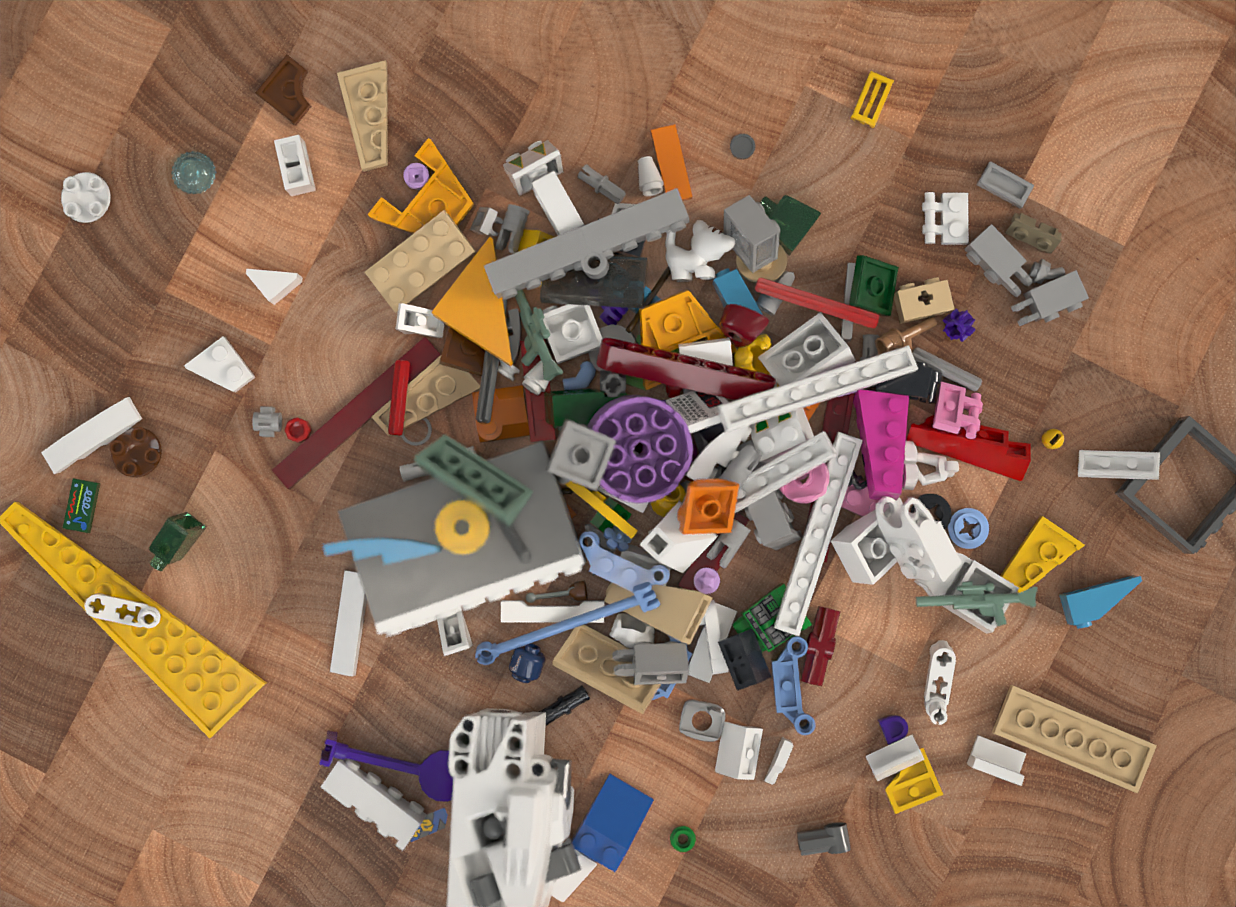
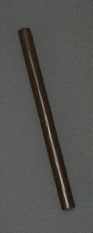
M669 266L639 309L651 304L671 274ZM640 310L637 311L625 329L626 332L631 333L640 320Z

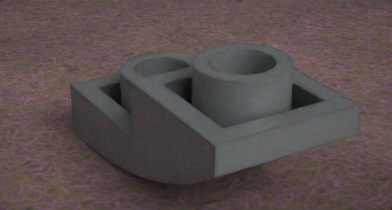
M518 308L508 310L509 317L506 318L508 333L513 332V335L509 336L513 364L517 362L521 348L520 341L522 340L521 318Z

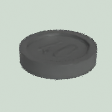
M738 134L731 141L730 151L737 159H748L755 151V141L747 134Z

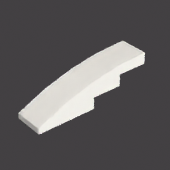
M127 397L83 423L41 453L53 473H61L77 460L84 459L100 446L112 442L116 437L139 422L142 417L130 397Z

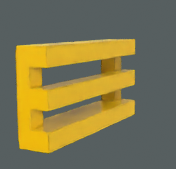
M870 71L850 119L858 120L861 124H868L869 127L874 128L894 80ZM876 79V85L863 115L858 114L872 80ZM883 82L886 84V87L873 118L870 119L868 118L869 112Z

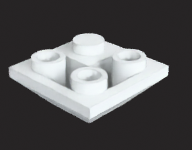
M679 501L645 537L640 545L658 562L683 573L717 538V535L715 533L683 535L679 530L680 522L677 518L678 509L683 505Z

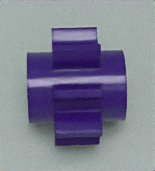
M956 308L943 319V322L946 323L943 332H946L951 340L960 339L963 342L975 332L976 329L972 327L975 319L967 310L959 312Z

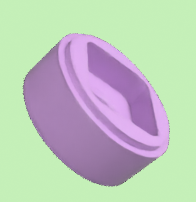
M412 163L404 170V180L412 189H422L430 179L427 168L420 163Z
M702 568L696 572L694 585L698 591L710 594L719 587L720 578L715 570Z

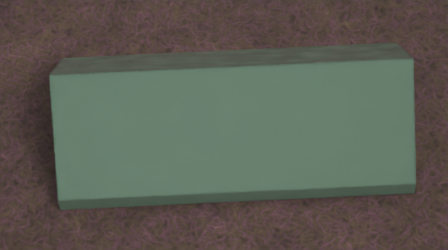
M445 434L414 458V461L423 471L509 527L533 492Z

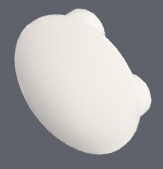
M84 172L73 177H67L64 180L61 202L64 213L78 222L88 223L96 221L105 214L109 207L111 196L107 183L100 176Z

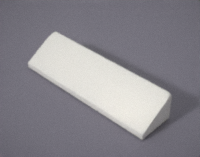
M346 570L344 572L330 672L346 676L356 675L367 601L358 572Z

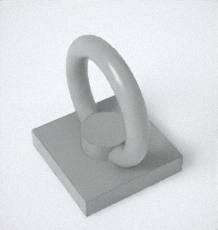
M565 420L546 471L556 474L557 481L562 484L568 483L571 480L597 491L616 440L590 430L585 424L578 425Z

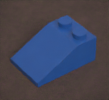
M609 773L571 839V843L579 852L616 872L654 799Z

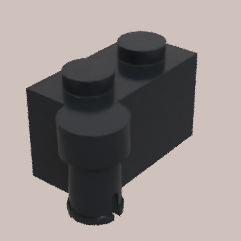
M916 362L917 371L878 383L876 391L907 395L909 400H919L922 403H926L929 395L928 404H935L937 387L941 384L942 373L932 371V368L927 367V363Z

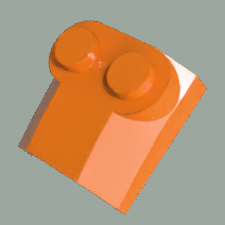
M523 385L495 389L490 422L484 424L476 420L480 443L530 436ZM479 391L472 392L475 420Z
M697 479L689 483L684 504L680 506L677 512L681 533L683 535L731 533L739 484L724 479Z

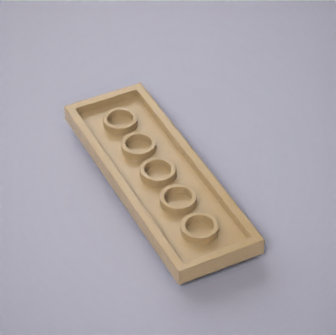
M1010 685L992 733L1136 793L1139 792L1157 746L1013 685Z

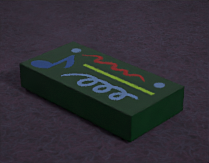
M76 478L72 479L62 528L85 533L91 532L101 483Z

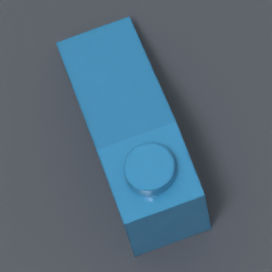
M1132 575L1059 594L1067 624L1076 625L1077 629L1092 626L1091 621L1100 619L1142 582L1141 576Z

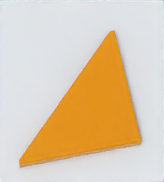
M489 237L431 313L434 317L511 367L513 361L503 298H498L494 294L484 265L497 261L493 238Z

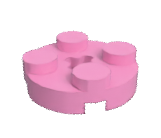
M823 463L806 473L809 475L806 483L802 484L796 478L779 488V490L788 499L797 503L813 502L826 493L829 484V470L826 464Z

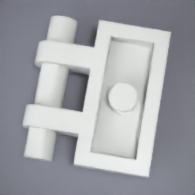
M934 192L925 193V202L922 203V211L925 212V225L922 226V234H925V244H935V235H941V245H967L969 243L968 193H942L941 203L935 202ZM935 212H941V225H935Z

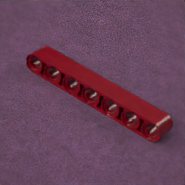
M603 338L601 340L596 362L599 368L732 400H739L773 389L776 383V379L773 376L614 338Z

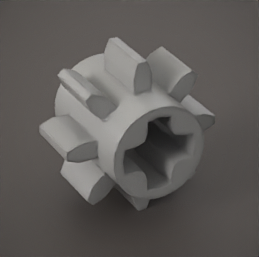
M261 406L260 412H254L252 420L253 430L260 431L259 436L274 437V432L281 431L282 414L275 413V407Z

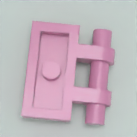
M941 382L938 388L933 428L958 434L960 428L964 427L968 439L976 438V432L980 429L978 417L983 407L981 394L972 393L971 398L966 397V388ZM963 409H967L969 414L964 415Z

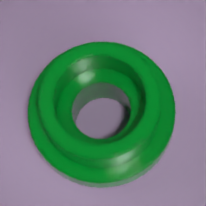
M683 825L673 829L670 835L672 847L679 852L691 850L696 842L694 831L690 827ZM679 835H687V841L683 843L679 842Z

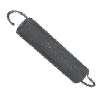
M495 518L514 548L519 560L523 563H528L531 560L530 553H528L530 559L527 562L522 561L519 557L528 549L515 531V528L512 524L509 527Z

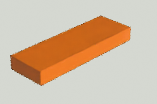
M676 125L652 129L651 136L661 178L664 182L665 193L678 188L682 201L692 199L693 196Z

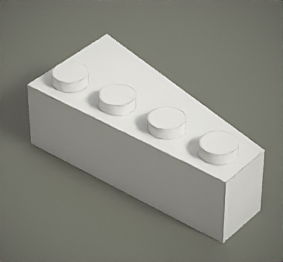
M340 759L321 788L344 806L351 808L353 805L356 807L355 813L364 821H374L377 824V831L384 837L396 838L398 840L396 846L403 851L427 815L423 812L424 808L414 801L409 803L403 799V794L396 788L391 786L387 788L381 784L382 780L374 773L369 772L367 774L359 769L360 764L355 760Z

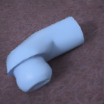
M585 361L580 365L581 369L576 377L563 379L564 390L588 387L596 372L593 364Z

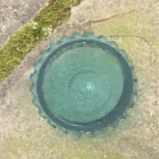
M192 151L191 153L186 152V154H182L174 162V166H172L173 171L171 174L173 175L174 184L188 194H201L203 191L205 192L211 187V184L214 183L213 180L216 178L214 163L210 161L209 157L200 152Z

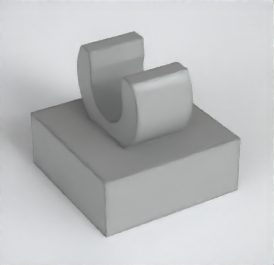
M479 207L470 230L481 235L498 236L499 233L493 231L492 225L494 222L503 224V220L500 217H496L498 212L492 208Z

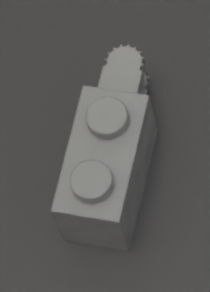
M992 224L964 249L967 252V258L974 265H979L985 271L984 275L991 283H997L998 286L1002 284L1015 297H1018L1022 292L1009 278L1011 275L1014 274L1025 286H1030L1033 283L1030 276L1021 268L1026 259Z
M1076 270L1023 294L1026 300L1011 306L1013 312H1018L1029 306L1032 315L1020 318L1017 321L1020 327L1034 320L1044 319L1046 323L1060 317L1059 311L1067 308L1069 313L1083 307L1081 302L1089 297Z
M670 641L664 644H652L650 642H643L634 645L633 649H620L612 653L614 661L632 662V664L614 666V675L633 676L634 685L686 683L689 665L686 643Z

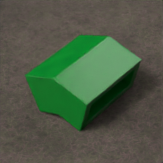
M609 497L606 500L605 504L625 521L632 515L612 498ZM599 512L590 521L603 533L606 528L613 529L614 524Z

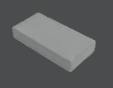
M991 161L987 164L976 184L1020 209L1024 206L1034 187L1032 183Z

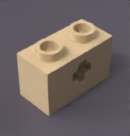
M932 278L924 281L925 285L915 287L914 283L900 286V290L894 294L900 324L947 314L955 310L948 280L940 281L939 278ZM921 294L923 298L928 299V302L925 304L923 301L919 302L918 300Z

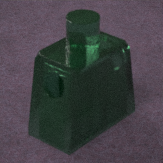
M766 195L760 202L769 219L777 222L780 228L779 244L789 256L821 215L816 209L788 195H784L778 204Z
M188 512L169 517L149 547V551L155 555L150 561V565L158 571H163L167 564L170 565L180 561L204 532L206 526Z

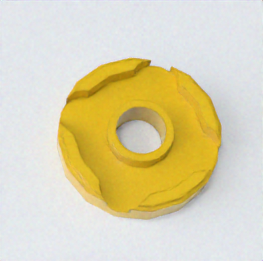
M458 500L447 504L440 511L435 522V533L438 541L445 549L455 554H468L478 550L485 543L489 535L490 523L483 509L471 501ZM465 519L468 521L470 530L467 534L460 535L456 532L455 524L458 520Z

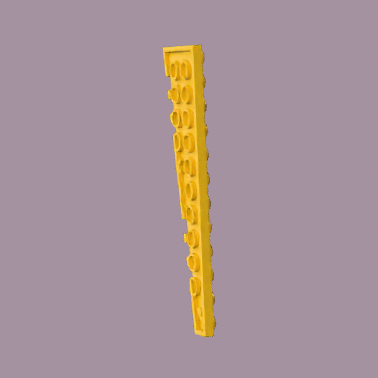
M14 502L0 516V524L84 610L86 600L96 593L145 603L159 610L161 619L152 628H140L94 617L91 618L209 738H212L267 684L259 676L21 503ZM99 598L95 602H91V606L95 607V612L105 608V605L101 604V599ZM126 604L116 609V612L120 613V618L124 619L126 615H133L132 621L138 622V614L141 607L136 606V612L128 610V605ZM151 614L144 616L146 622L151 623L154 621V617Z

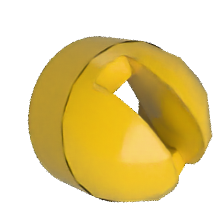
M1058 429L1047 430L1042 436V443L1048 449H1057L1063 445L1064 435ZM1058 434L1059 438L1053 444L1049 443Z

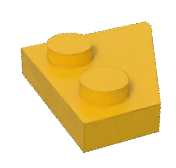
M924 748L920 749L924 760L901 770L884 789L894 814L943 795Z

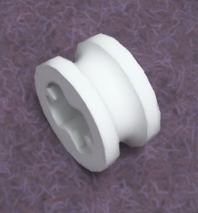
M500 360L501 364L498 366V372L514 381V374L519 373L520 370L513 365L510 367Z

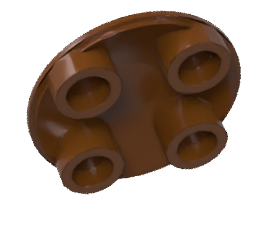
M142 427L129 428L116 437L109 447L115 468L123 475L133 478L143 477L151 473L158 466L162 455L161 444L157 436L150 430Z

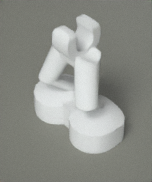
M905 441L902 490H914L918 480L922 486L945 481L947 477H953L959 471L957 461H947L945 456L923 452L918 453L913 441ZM916 462L935 466L936 471L923 476Z

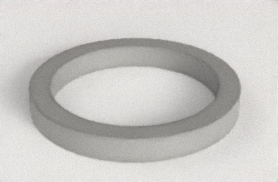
M427 418L423 419L428 426V434L425 439L420 442H411L405 437L404 431L403 435H401L402 439L414 446L427 442L432 433V427Z

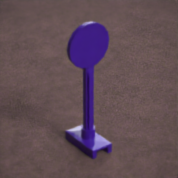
M327 731L325 748L322 750L319 765L330 767L333 758L342 760L347 758L418 775L420 786L429 798L444 802L453 799L454 777L449 772L450 750H439L431 753L422 764H417L350 748L346 744L337 742L338 732Z

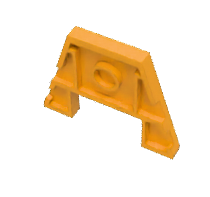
M428 138L414 156L431 169L434 174L404 212H400L381 197L367 214L371 219L414 234L443 210H446L458 226L473 207L472 200L432 140Z
M687 289L639 309L641 345L673 351L679 348L678 344L692 343L703 337H706L707 341L726 338L721 329L717 327L708 316V313ZM731 343V352L733 354L737 350ZM643 379V386L646 390L662 384Z

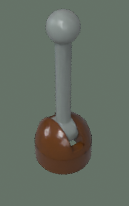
M584 580L572 583L567 591L536 595L528 593L526 601L533 603L537 599L568 595L574 601H587L586 582Z

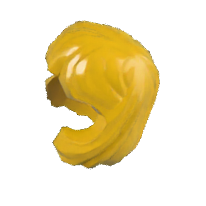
M760 334L752 344L746 347H739L734 354L735 367L771 375L758 358L772 346L768 335Z

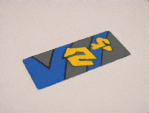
M442 808L427 814L410 839V842L444 829L448 817L446 809Z

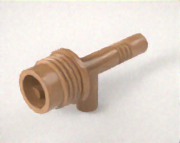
M931 317L902 332L896 328L890 329L875 340L877 351L883 354L909 345L913 353L911 338L937 325L936 319Z

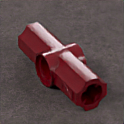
M818 606L813 630L807 638L808 649L800 681L816 686L823 685L828 661L831 660L835 649L836 638L834 637L841 611Z

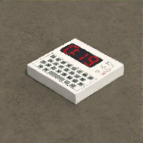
M691 391L666 400V404L677 411L684 419L690 433L722 422L717 407L729 403L724 397L698 391Z

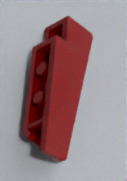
M934 415L927 417L923 424L916 425L913 423L910 426L906 441H913L916 446L1018 481L1023 480L1031 462V444L1009 441V431L980 425L979 431L976 432V438L968 439L964 427L960 428L958 434L933 428Z

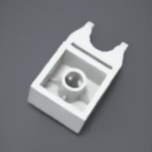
M883 496L876 503V516L879 528L890 547V552L895 556L901 567V572L906 578L944 582L962 563L941 522L934 521L931 513L919 500L908 497L907 501L900 506L894 499ZM885 503L890 505V517H886L883 513ZM911 504L915 506V513L908 512Z
M957 553L962 563L944 582L918 579L914 581L929 596L962 595V591L957 590V587L962 586V582L971 581L973 585L993 583L994 590L989 592L984 590V594L1017 593L1019 587L961 553ZM1010 603L1004 604V608H1002L1004 613ZM943 606L986 634L993 632L997 626L994 616H983L979 609H953L952 606Z

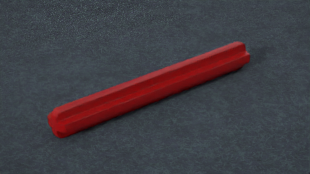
M762 277L758 278L755 286V291L872 329L876 328L879 321V315Z

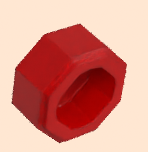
M298 417L289 420L284 429L287 438L297 443L307 440L312 431L308 421Z

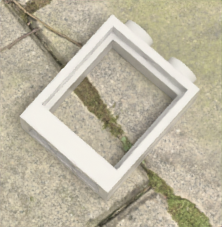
M545 171L534 178L535 181L531 183L534 195L557 236L584 226L554 171L550 173Z

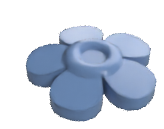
M615 525L613 529L606 528L604 531V537L608 539L606 544L610 549L617 547L622 552L627 551L629 548L628 543L632 541L629 536Z

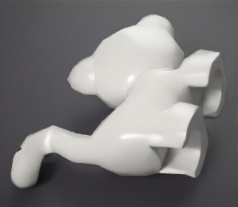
M697 220L692 230L694 235L691 238L692 249L688 251L675 246L676 232L667 231L665 258L671 271L672 280H677V282L692 281V273L694 272L696 278H701V280L714 279L715 270L707 266V262L719 260L725 252L730 251L735 245V239L729 235H724L722 231L713 226H708L704 221Z

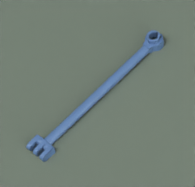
M645 582L633 586L634 596L499 644L482 642L477 646L475 658H478L477 662L480 664L489 665L494 662L496 657H499V654L638 605H640L644 613L659 607L660 602L658 598H655L656 594L654 590H651L650 582Z

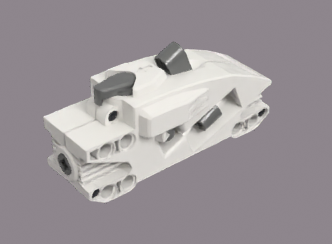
M486 708L465 716L452 733L450 738L449 772L454 777L447 907H548L554 881L581 870L573 843L562 846V841L570 834L573 815L574 788L571 786V760L553 759L549 755H544L545 712L532 711L522 714V712L514 710Z

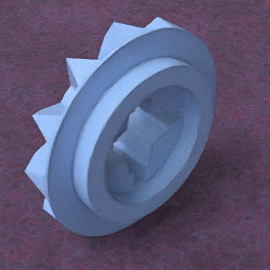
M973 508L958 510L951 516L950 523L947 526L949 538L956 546L965 549H973L985 542L989 533V524L986 517L980 511ZM964 521L967 524L977 523L971 529L972 537L968 533H959L964 528Z

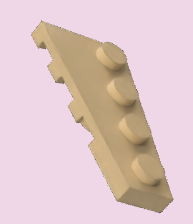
M386 60L337 73L362 171L365 172L388 166Z
M440 355L408 384L404 429L479 390L480 385L468 372L439 364ZM391 400L372 416L388 436H392L388 434Z

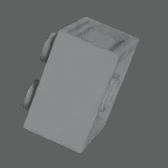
M748 195L724 209V235H729L735 239V245L732 249L752 273L778 259L780 228L775 220H770L765 214V210L760 202H755Z

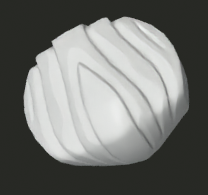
M618 613L610 632L612 638H615V640L624 644L627 648H633L634 645L643 642L654 644V627L630 614Z

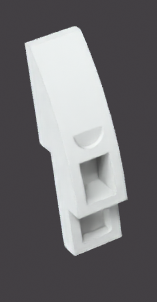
M745 426L720 434L699 453L685 475L693 479V481L697 479H714L718 469L714 468L716 463L727 467L728 463L730 464L733 458L735 459L739 454L736 448L740 441L745 443L752 429Z

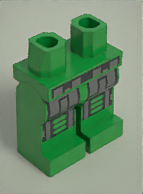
M780 583L747 609L740 612L742 616L732 624L737 634L753 628L762 652H770L794 636L793 634L773 628L786 590L784 583ZM805 616L801 631L812 625L807 616Z

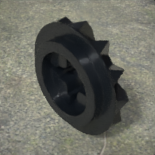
M930 493L921 495L917 499L926 509H932L936 506L934 514L941 522L943 528L945 529L949 525L952 516L951 508L942 496ZM912 505L910 513H915L914 505Z

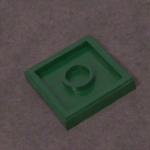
M857 255L849 305L884 317L891 316L899 267L865 255Z

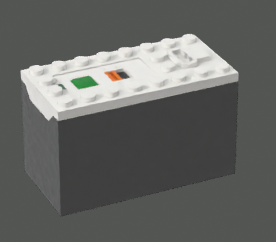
M543 441L486 460L533 491L512 522V526L528 549L519 557L522 561L527 562L530 559L528 554L530 553L531 560L528 563H523L519 560L518 555L496 522V519L486 511L484 512L487 514L490 523L489 535L485 543L478 550L468 554H455L445 549L438 541L435 533L436 518L447 504L458 500H469L435 478L338 511L347 541L363 539L411 540L440 546L441 552L390 564H384L382 554L360 560L354 559L378 634L386 632L387 637L407 629L453 615L462 610L461 606L464 611L477 607L479 604L486 602V597L491 602L510 594V589H513L514 593H518L534 586L533 581L539 580L541 585L556 580L555 578L559 577L558 573L564 571L567 576L583 569L582 565L586 563V559L580 547L579 538L560 482L557 481L556 474L546 471L551 456L548 447ZM461 519L456 522L455 530L458 534L465 535L469 532L470 525L467 520Z

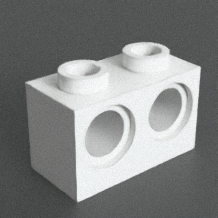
M300 135L274 140L285 190L291 196L316 191L305 141Z

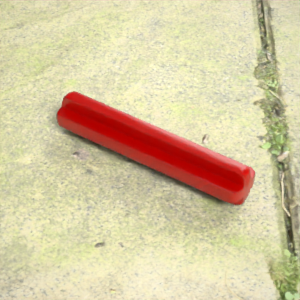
M396 360L394 365L388 434L395 436L403 435L410 371V362L405 360Z

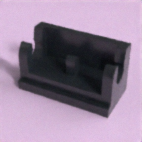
M753 628L718 642L737 691L771 678Z

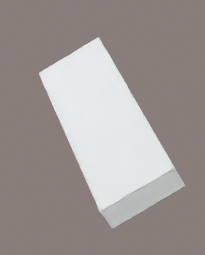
M1079 450L1078 477L1159 480L1160 452Z
M715 603L721 640H724L729 634L737 611ZM703 626L688 664V675L710 683L713 674L705 627Z

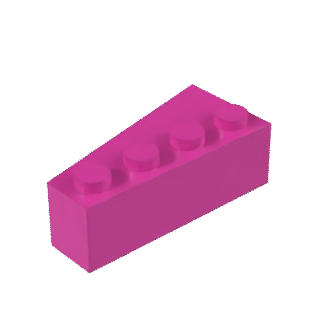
M860 389L857 390L854 396L853 405L856 409V422L860 439L863 440L861 452L864 456V469L869 498L880 500L883 496H888L896 501L902 493L909 396Z

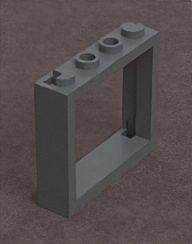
M1190 416L1180 417L1151 451L1160 452L1161 465L1183 438L1189 434L1236 475V455ZM1127 479L1115 493L1184 554H1194L1200 548H1204L1207 544L1205 540L1210 534H1215L1223 526L1222 520L1227 515H1231L1236 511L1235 482L1185 540L1134 496L1148 479Z

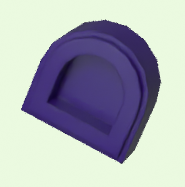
M889 715L878 720L888 745L905 738L908 734V724L899 715Z

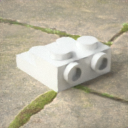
M580 296L568 300L565 306L559 308L551 306L543 310L545 317L543 321L546 329L551 334L548 341L557 364L600 348L603 338L587 297L583 299Z

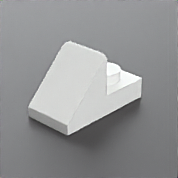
M399 303L396 329L404 334H420L442 338L444 323L432 315L431 312L433 310Z

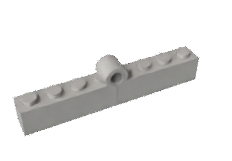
M678 188L484 265L494 294L498 298L502 297L503 300L516 296L518 294L517 291L521 289H535L542 285L541 281L551 278L552 281L560 279L566 275V271L575 269V271L583 269L588 277L600 279L607 274L609 269L607 259L613 257L614 252L622 249L623 252L630 251L638 246L637 243L647 240V242L655 241L662 237V233L669 230L672 233L680 231L690 222ZM593 260L600 261V265L597 268H590V263Z

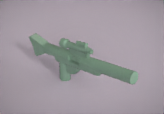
M523 289L517 291L518 294L515 296L521 311L519 316L527 333L524 341L527 353L521 359V362L526 366H530L536 356L539 355L543 363V379L551 381L555 376L563 374L561 368L552 360L543 339L549 338L551 334L544 324L543 319L545 317L541 308L537 309V307H534V313H532Z
M971 581L962 582V586L957 587V590L962 591V595L918 596L915 598L916 607L952 606L953 609H979L983 616H994L996 625L999 627L1007 624L1002 609L1004 604L1020 603L1034 608L1036 606L1035 597L1038 588L1032 587L1020 593L984 594V590L987 592L993 591L994 584L973 585Z

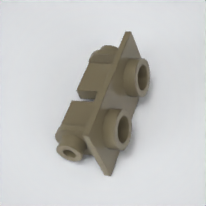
M1022 212L1020 214L1015 213L1011 219L1012 223L1005 234L1049 254L1062 241V233L1058 232L1057 228L1042 222L1037 228L1035 227L1036 219Z

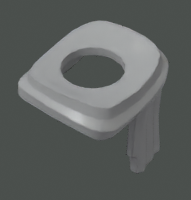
M689 699L684 703L679 731L696 740L705 742L717 741L722 734L725 711L717 704ZM705 711L711 715L712 724L707 730L699 731L693 726L692 717L696 712Z

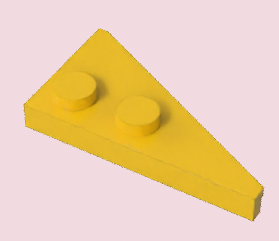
M571 480L565 483L566 486L631 539L638 532V530L604 503L606 497L596 490L590 492L583 485Z

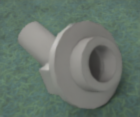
M1041 259L1039 263H1033L1029 276L1032 277L1033 283L1042 284L1044 279L1051 280L1064 276L1065 270L1063 267L1050 269L1051 263Z

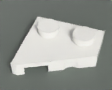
M224 336L184 365L186 369L233 392H237L255 378Z

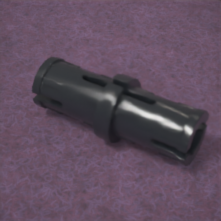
M581 685L566 696H559L556 702L538 712L546 713L547 726L559 717L571 714V710L590 700V696L584 686Z

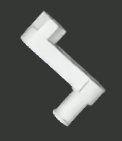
M102 593L91 595L85 602L86 613L98 619L140 628L155 627L161 619V614L155 607ZM97 598L101 599V604L105 605V608H101L99 612H95V607L91 606V602H95ZM126 604L128 605V610L136 612V606L141 607L138 614V622L132 621L133 615H126L124 619L120 618V613L116 612V609ZM151 614L154 617V621L148 623L145 621L144 616Z
M712 600L700 625L705 627L711 670L714 675L727 673L729 669L718 644L721 641L715 601Z
M938 640L930 647L931 657L924 692V706L931 721L934 724L938 721L939 725H942L947 721L946 707L950 698L956 656L947 641ZM943 652H946V653H947V654H944V655H943V658H939V657H938V656H942V653H943ZM942 676L945 683L940 684L939 694L936 693L937 688L933 680H938V677Z

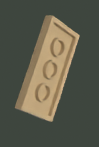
M443 210L366 270L365 274L393 311L397 313L399 303L408 305L474 254L476 250L446 210Z
M586 625L575 627L554 658L553 666L644 714L661 684L634 685L633 676L614 675V666L632 664V662L614 661L612 653L620 649L629 648Z

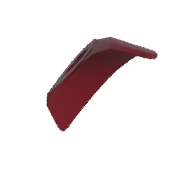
M728 304L724 307L719 325L723 335L726 338H730V342L735 347H746L752 344L765 329L769 319L747 307ZM734 334L739 336L742 342L734 340Z

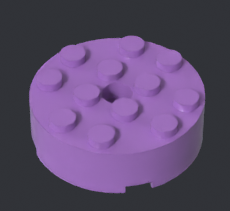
M642 395L619 397L601 407L588 424L590 430L616 440L599 486L621 500L632 503H646L663 498L678 486L686 471L688 472L693 450L690 431L681 415L660 400ZM641 442L643 450L639 455L635 456L633 453L634 446Z

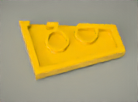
M1040 516L1000 576L1019 587L1017 593L1023 592L1041 580L1057 565L1067 560L1075 551L1084 547L1085 544L1045 517Z

